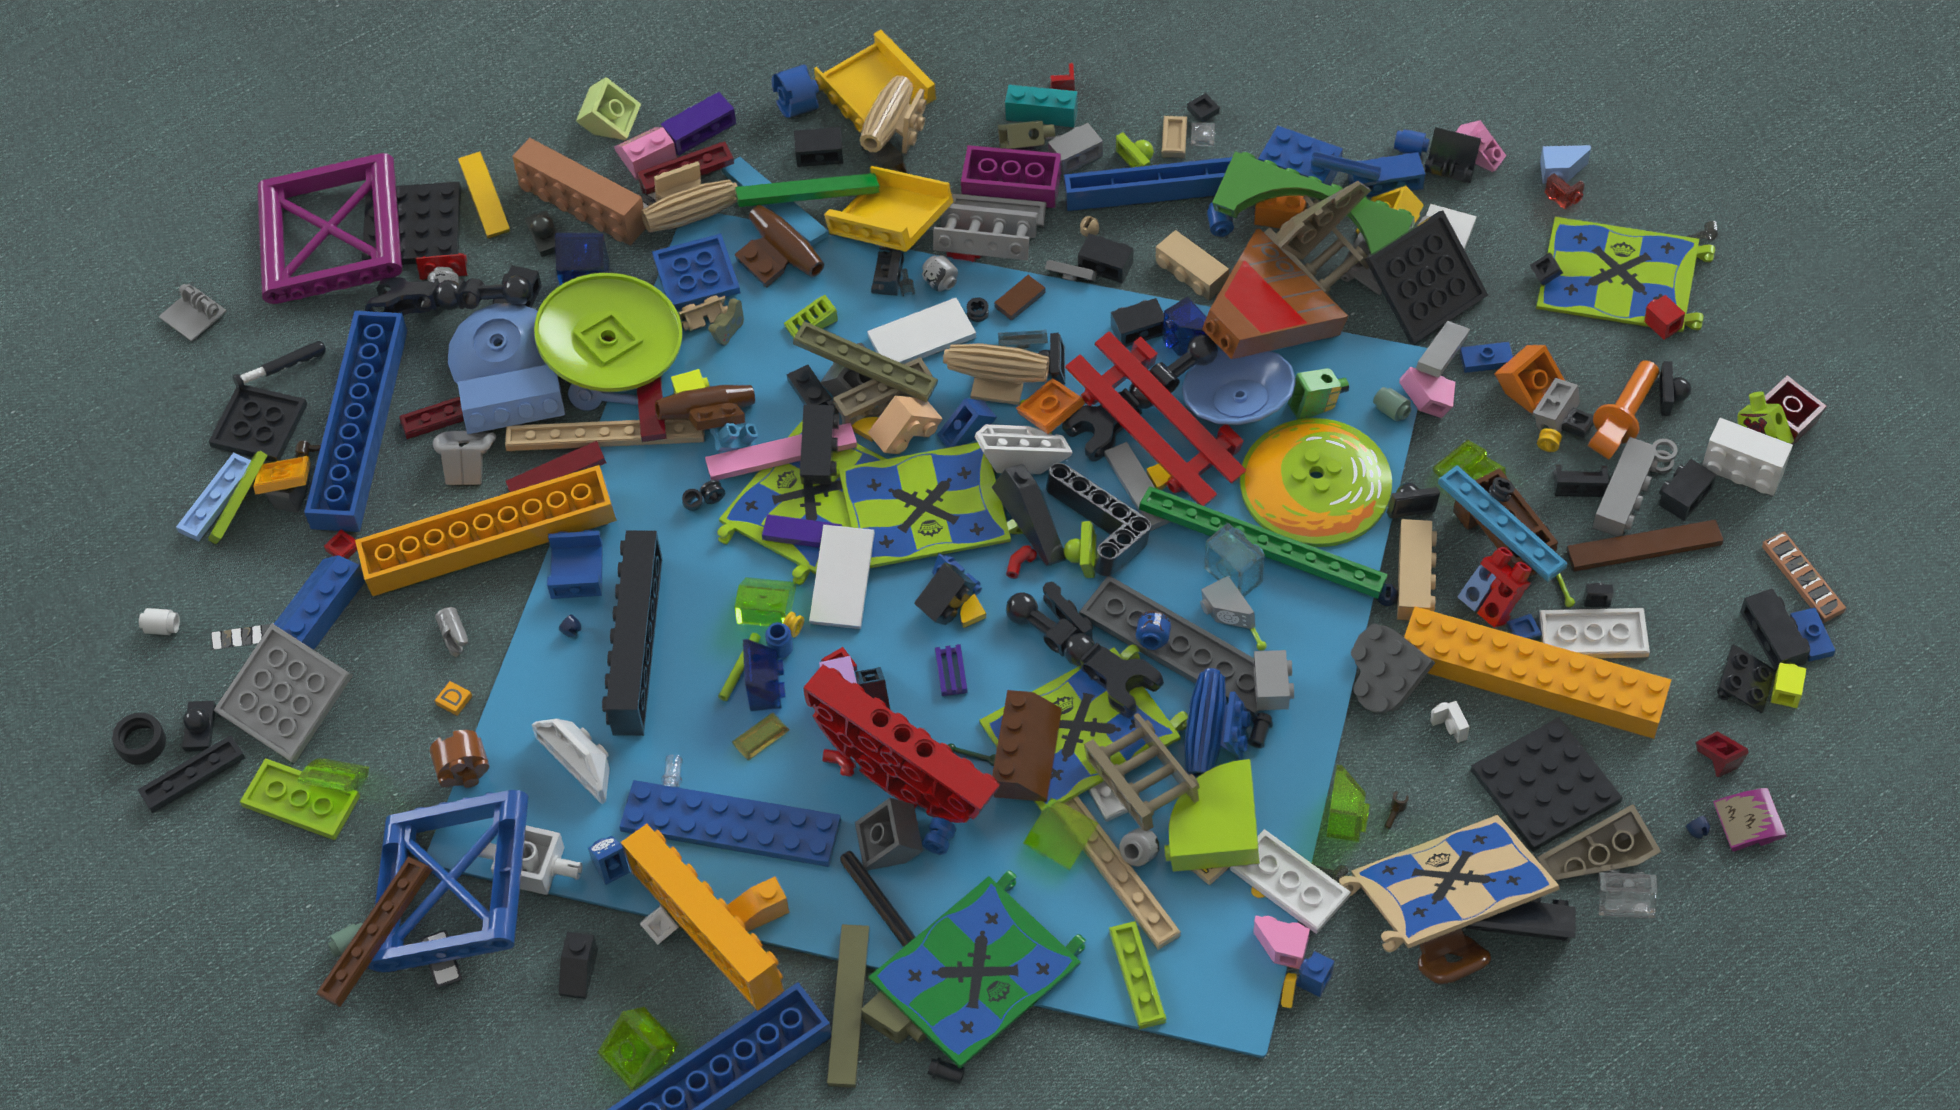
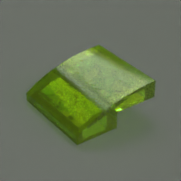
M1468 439L1432 467L1434 473L1439 478L1456 465L1474 480L1499 468L1506 475L1505 467L1488 458L1484 448Z
M317 758L304 768L298 777L297 783L349 792L357 790L359 779L368 777L369 766Z
M1050 798L1023 844L1046 858L1047 856L1070 871L1098 823L1064 803Z

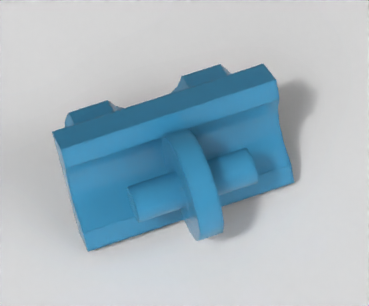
M726 423L723 427L710 429V433L716 441V450L721 453L754 446V440L758 437L754 424L736 426L734 423Z

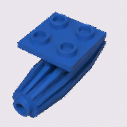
M1207 668L1205 672L1199 673L1189 704L1184 740L1185 771L1188 775L1192 774L1195 778L1216 766L1221 747L1231 752L1237 761L1242 760L1243 752H1246L1248 747V739L1245 735L1246 728L1251 724V713L1247 710L1236 692H1230L1229 703L1226 705L1225 676L1218 669Z

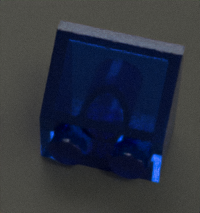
M555 233L556 272L559 285L588 274L609 273L610 262L603 233Z
M1189 297L1164 310L1163 341L1167 348L1173 349L1178 356H1183L1187 353L1188 343L1193 337L1199 334L1207 335L1202 330L1206 316Z
M743 639L745 686L750 711L782 708L781 698H786L785 683L780 682V675H784L783 660H778L775 649L749 639Z

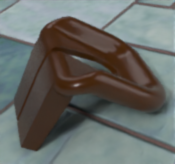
M1460 928L1421 943L1420 949L1422 954L1418 959V968L1432 982L1448 984L1486 967L1491 961V954L1471 937L1464 935ZM1449 953L1463 958L1457 962L1449 963L1444 955Z

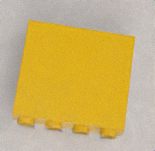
M882 30L874 33V44L828 71L822 73L818 67L814 68V80L818 84L819 91H823L829 101L840 108L843 116L846 119L849 118L860 133L877 96L896 76H904L913 84L909 105L912 104L919 89L924 90L926 105L936 100L935 83Z
M871 166V173L876 174L879 183V193L858 195L842 212L829 209L824 214L829 234L907 252L953 203L949 183Z

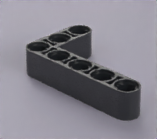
M1055 463L1050 466L1046 483L1047 492L1110 534L1097 547L1094 570L1101 576L1115 574L1146 547L1151 529L1150 521L1068 465Z

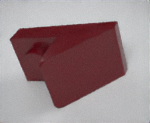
M1718 731L1695 742L1697 751L1713 761L1718 778L1739 768L1749 753L1748 748Z

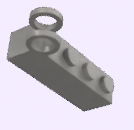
M1629 437L1596 512L1593 523L1594 529L1617 537L1623 536L1625 529H1631L1635 519L1632 513L1634 510L1639 511L1644 498L1640 496L1642 490L1647 492L1652 477H1649L1650 471L1665 474L1673 469L1674 459L1677 455V446L1673 441L1659 439L1652 445ZM1667 445L1672 449L1673 453L1670 454L1664 450L1656 451V447ZM1659 461L1670 462V465L1665 468L1657 467Z

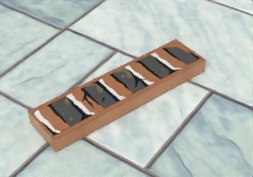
M1785 531L1763 542L1762 548L1810 608H1816L1822 623L1845 612L1846 607Z

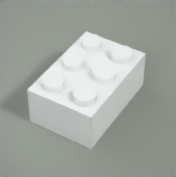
M1719 418L1709 439L1702 466L1737 484H1743L1756 489L1760 493L1774 496L1784 474L1793 445Z

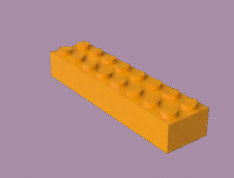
M645 824L621 841L631 872L750 1004L759 1011L784 992L781 983L783 976L777 968V965H779L778 960L771 951L765 952L761 948L762 943L754 933L749 935L745 930V924L737 915L733 917L729 913L730 909L722 898L717 900L713 896L712 888L705 880L701 882L697 878L698 875L695 869L689 863L685 865L681 861L682 857L677 849L673 846L669 848L666 845L667 842L659 830L653 831L648 824Z

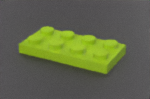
M265 758L240 800V804L244 808L336 840L359 800L360 794L356 790Z

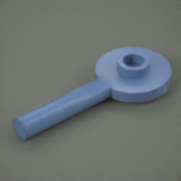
M574 384L570 385L568 391L571 403L581 410H593L600 405L601 401L638 405L637 395L589 390Z

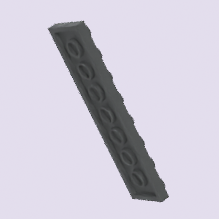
M1107 576L1079 611V614L1082 617L1088 618L1091 624L1129 646L1132 644L1136 645L1139 652L1195 684L1199 673L1205 672V669L1214 668L1220 670L1221 674L1225 676L1226 702L1229 703L1230 692H1236L1247 710L1250 711L1252 717H1255L1260 711L1256 708L1253 657L1115 578ZM1148 611L1162 612L1171 621L1168 643L1155 650L1143 647L1136 640L1135 635L1139 617Z

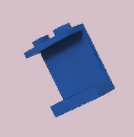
M584 530L582 532L548 534L551 546V577H547V587L551 599L602 596L603 543L600 532Z

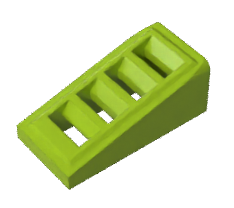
M823 295L784 322V326L794 339L799 331L795 325L799 324L802 326L803 322L808 320L810 324L823 329L838 321L837 310L828 297Z

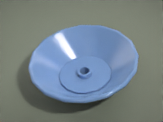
M495 303L472 313L458 326L449 343L448 366L454 382L458 384L459 381L546 365L535 343L534 326L538 311L525 305L516 306L510 303ZM499 342L502 343V345L498 347L495 346Z
M1218 350L1217 357L1212 363L1208 365L1195 364L1187 372L1182 386V393L1185 404L1198 417L1216 424L1241 425L1260 421L1279 411L1292 397L1296 378L1292 366L1278 353L1267 351L1231 359L1223 350Z

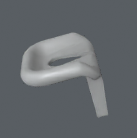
M448 431L440 433L434 438L433 447L441 455L446 485H481L483 454L489 450L492 443L496 440L494 432L482 431L467 434V431ZM459 443H468L463 447H459Z

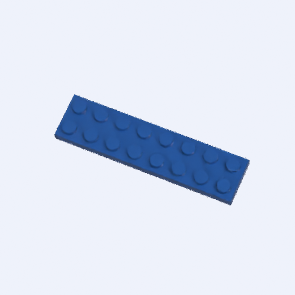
M633 780L619 827L621 832L634 833L645 824H648L653 831L659 830L664 838L668 840L829 867L841 823V815Z

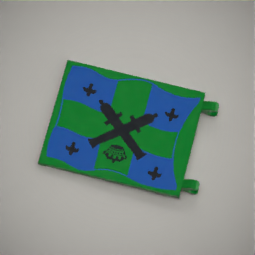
M1011 870L1005 872L997 883L988 876L868 977V980L959 1068L964 1066L1081 964L1076 955L1085 949L1084 943L1086 940L1080 934L1073 937L1065 947L1006 892L1016 885L1015 879L1017 876Z

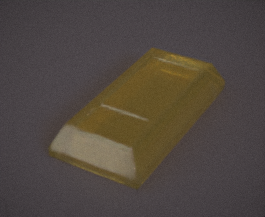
M772 712L733 740L732 744L749 760L790 730Z

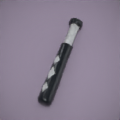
M316 341L265 363L256 370L242 375L235 374L233 375V381L238 389L243 388L245 383L257 378L270 376L324 355L326 353L325 345L321 341Z

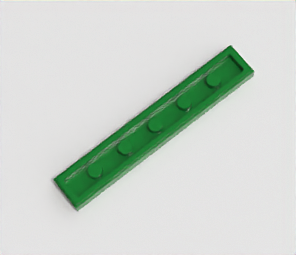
M875 173L735 187V195L739 207L879 193V183Z

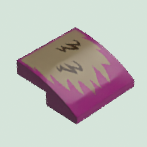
M1768 788L1745 791L1713 801L1733 852L1756 843H1760L1763 846L1787 837Z

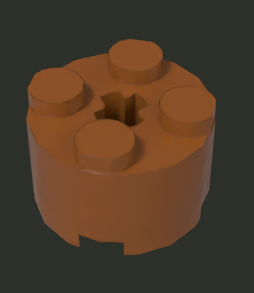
M457 730L452 732V737L443 741L441 737L436 739L431 744L429 751L441 787L464 785L466 788H471L477 785L479 778L490 767L482 740L477 736V733L472 730Z

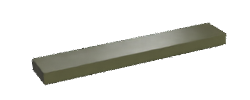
M805 321L793 339V345L925 402L929 400L938 384L937 378Z
M842 924L827 1079L828 1086L856 1088L862 1023L861 1008H863L870 932L869 926Z

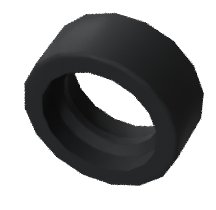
M133 713L125 716L117 723L113 730L112 741L117 753L125 762L137 765L151 762L157 758L165 748L166 736L160 722L153 715ZM140 728L153 730L154 737L146 746L139 749H128L125 747V739L134 730Z

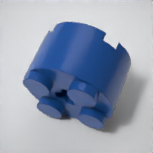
M805 64L778 72L772 76L773 93L778 92L779 96L776 103L786 118L818 109L816 93H819L816 80H811Z

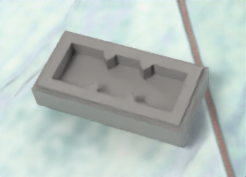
M1048 260L1045 267L1049 271L1062 273L1063 279L1076 281L1077 277L1095 281L1097 276L1094 270Z

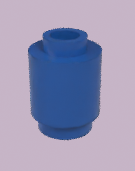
M1404 129L1403 131H1397L1394 149L1399 150L1400 153L1410 154L1418 152L1421 157L1423 152L1427 153L1430 139L1426 138V133Z
M1211 203L1207 210L1210 231L1215 236H1227L1234 229L1233 219L1231 216L1215 211L1213 203Z
M776 622L771 624L765 633L768 652L774 658H785L793 650L791 631L783 623Z

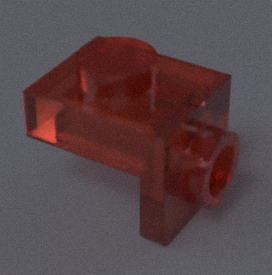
M1553 173L1547 178L1545 194L1563 209H1567L1572 204L1579 203L1583 198L1585 183L1580 180L1571 187Z

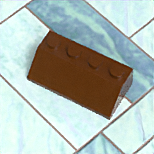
M1007 690L992 774L999 784L994 798L1043 802L1048 800L1062 708L1034 692Z

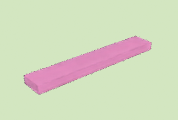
M851 423L839 425V429H834V438H838V452L857 447ZM802 434L705 457L711 480H721L801 461Z

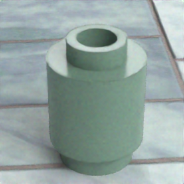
M1382 387L1374 397L1373 403L1377 409L1395 421L1406 419L1411 412V401L1392 388Z
M353 923L330 935L331 942L327 944L334 957H341L362 926V923L357 925Z

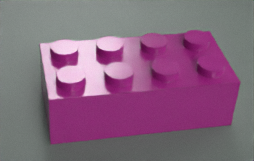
M968 145L961 177V194L1046 202L1047 208H1055L1061 178V154Z

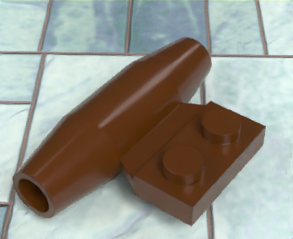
M757 205L751 210L749 219L762 238L752 239L734 255L766 288L785 273L788 262L810 277H815L821 273L824 268V262L811 244L785 219L763 205Z
M716 385L686 390L656 400L655 413L658 420H689L697 431L723 427L726 423L741 424L745 423V413L741 409L755 404V393L751 385Z

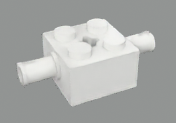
M526 826L520 889L547 895L556 874L577 880L580 878L578 873H582V862L561 859L565 847L560 833ZM490 843L478 856L494 860L491 867L492 874L494 873L496 844Z

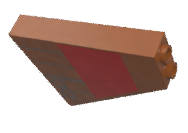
M1256 229L1211 306L1202 330L1231 359L1338 336L1343 330L1348 315L1261 229Z

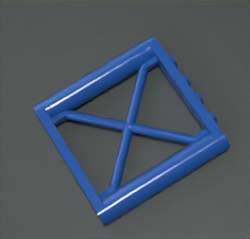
M507 790L498 793H486L479 797H466L459 801L442 802L426 808L418 807L415 810L392 814L386 817L375 905L408 858L409 851L420 862L428 865L432 869L431 872L441 882L401 926V918L399 919L368 965L369 969L376 972H391L508 950L514 947L529 799L525 792ZM494 817L493 824L449 873L415 842L416 833ZM497 836L489 912L456 880ZM448 889L483 921L482 931L403 946L404 938Z

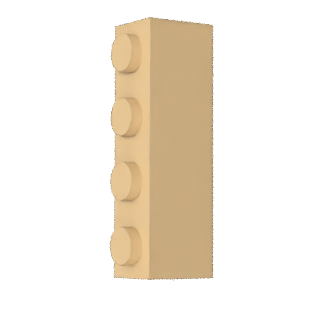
M1401 519L1397 620H1410L1415 606L1435 611V596H1431V590H1435L1436 574H1431V568L1436 567V553H1432V546L1436 547L1437 531H1432V521Z

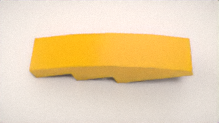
M481 152L458 158L487 238L510 232L508 222Z

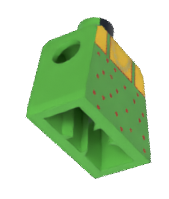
M1329 368L1297 373L1293 394L1287 404L1296 419L1311 418L1333 409L1339 394L1349 391V383L1345 377L1337 379Z

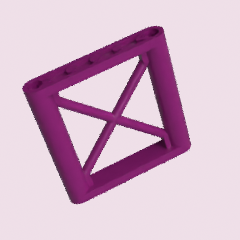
M379 153L269 178L258 183L262 299L265 302L279 304L336 290L381 281L384 278L397 277L401 274L402 262L394 159L391 155ZM366 180L328 222L287 200L289 197ZM371 189L373 194L376 248L337 227ZM282 208L321 229L286 268ZM329 234L371 256L370 260L291 277Z

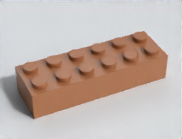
M531 138L512 156L519 186L524 191H530L537 195L544 202L556 205L561 211L569 212L578 220L585 221L593 225L598 231H604L615 240L623 241L628 245H631L646 229L641 215V210L644 209L641 196Z

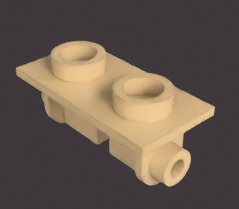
M712 296L698 306L690 304L683 307L682 311L679 312L680 320H685L681 322L684 331L689 330L691 332L706 326L703 318L705 316L708 317L710 324H712L719 314H726L728 306H722L725 303V296L720 298Z

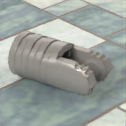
M454 607L441 609L435 615V619L449 652L457 657L462 654L463 646L468 644V638L457 609Z

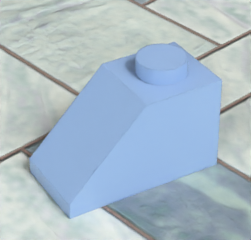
M1590 145L1543 146L1540 159L1543 184L1567 183L1588 164L1591 151Z

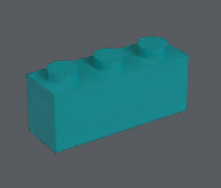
M1008 85L1005 99L1006 121H1042L1045 125L1053 124L1055 126L1075 127L1078 111L1077 91Z

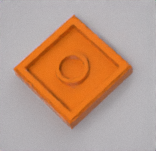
M1052 378L1016 407L1019 415L1049 434L1085 405V402L1078 394Z

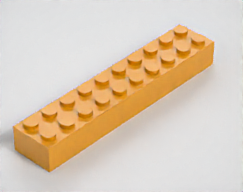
M600 465L363 537L355 540L365 582L372 596H376L549 542L548 534L582 532L617 520Z
M1416 606L1404 636L1405 639L1436 662L1428 674L1653 739L1657 732L1671 679Z

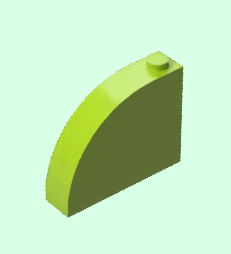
M1250 759L1225 763L1206 771L1196 778L1200 786L1198 789L1199 801L1194 803L1188 794L1185 793L1177 799L1169 821V845H1164L1166 861H1171L1173 872L1260 864Z

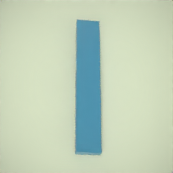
M741 157L736 158L733 165L722 168V173L733 183H736L738 187L771 183ZM795 202L763 205L785 219L811 246L829 237L828 230Z
M1458 465L1439 478L1438 484L1547 582L1567 567V562L1501 503L1494 499Z

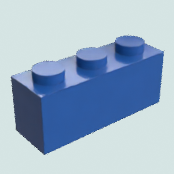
M1417 152L1358 161L1381 167V174L1378 180L1348 174L1347 177L1349 185L1359 181L1371 190L1366 195L1368 198L1407 186L1411 191L1423 189L1425 172Z

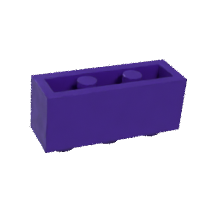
M717 92L694 106L688 107L685 111L674 117L668 118L665 122L661 123V127L665 129L673 140L676 154L679 156L737 123L733 106L720 92Z

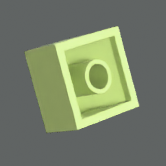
M605 77L589 88L576 122L593 135L626 140L641 103Z

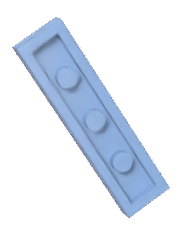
M233 453L176 526L178 532L199 542L226 507L251 460Z

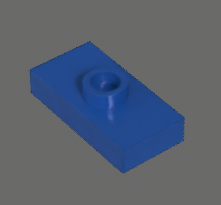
M1509 342L1460 348L1464 373L1500 369L1513 358Z
M1816 608L1790 614V617L1795 619L1802 638H1806L1809 642V662L1834 656L1836 650Z

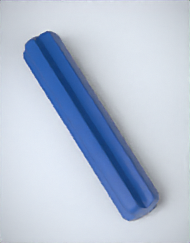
M1316 151L1313 152L1311 157V165L1372 180H1378L1381 174V167Z

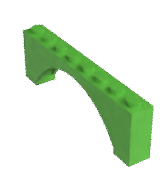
M1234 152L1212 203L1215 211L1237 218L1238 214L1243 210L1267 199L1307 195L1311 198L1324 200L1343 188L1336 184L1326 185L1314 176L1304 177L1292 168L1282 169L1270 160L1260 161L1255 159L1254 155L1247 152H1242V154ZM1366 196L1346 215L1361 232L1370 255L1415 226V218L1409 211L1405 209L1395 210L1383 201L1377 200L1373 202L1368 200Z

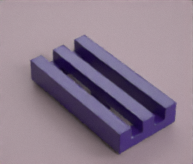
M956 644L954 648H951L950 645L945 646V649L935 647L942 696L968 693L961 644ZM952 655H957L961 681L960 688L956 687ZM941 656L947 657L951 689H946Z

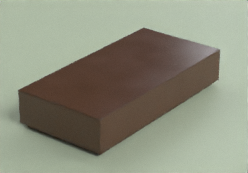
M1027 275L996 300L994 307L1012 321L1044 295L1046 288L1030 275Z

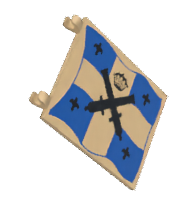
M1498 815L1352 870V876H1343L1339 879L1340 885L1351 892L1350 896L1362 888L1395 930L1385 931L1381 934V939L1387 942L1383 944V948L1387 952L1395 951L1403 942L1408 948L1414 947L1560 890L1558 883Z

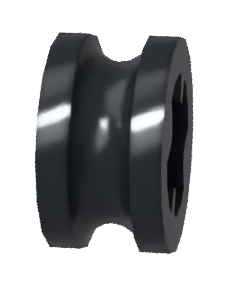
M980 297L972 298L967 303L968 318L974 322L984 321L989 314L987 301Z
M1495 478L1492 483L1493 485L1489 487V494L1498 501H1509L1511 494L1515 491L1514 485L1505 478Z
M710 480L700 488V493L707 504L717 503L725 496V490L721 487V483L718 480Z

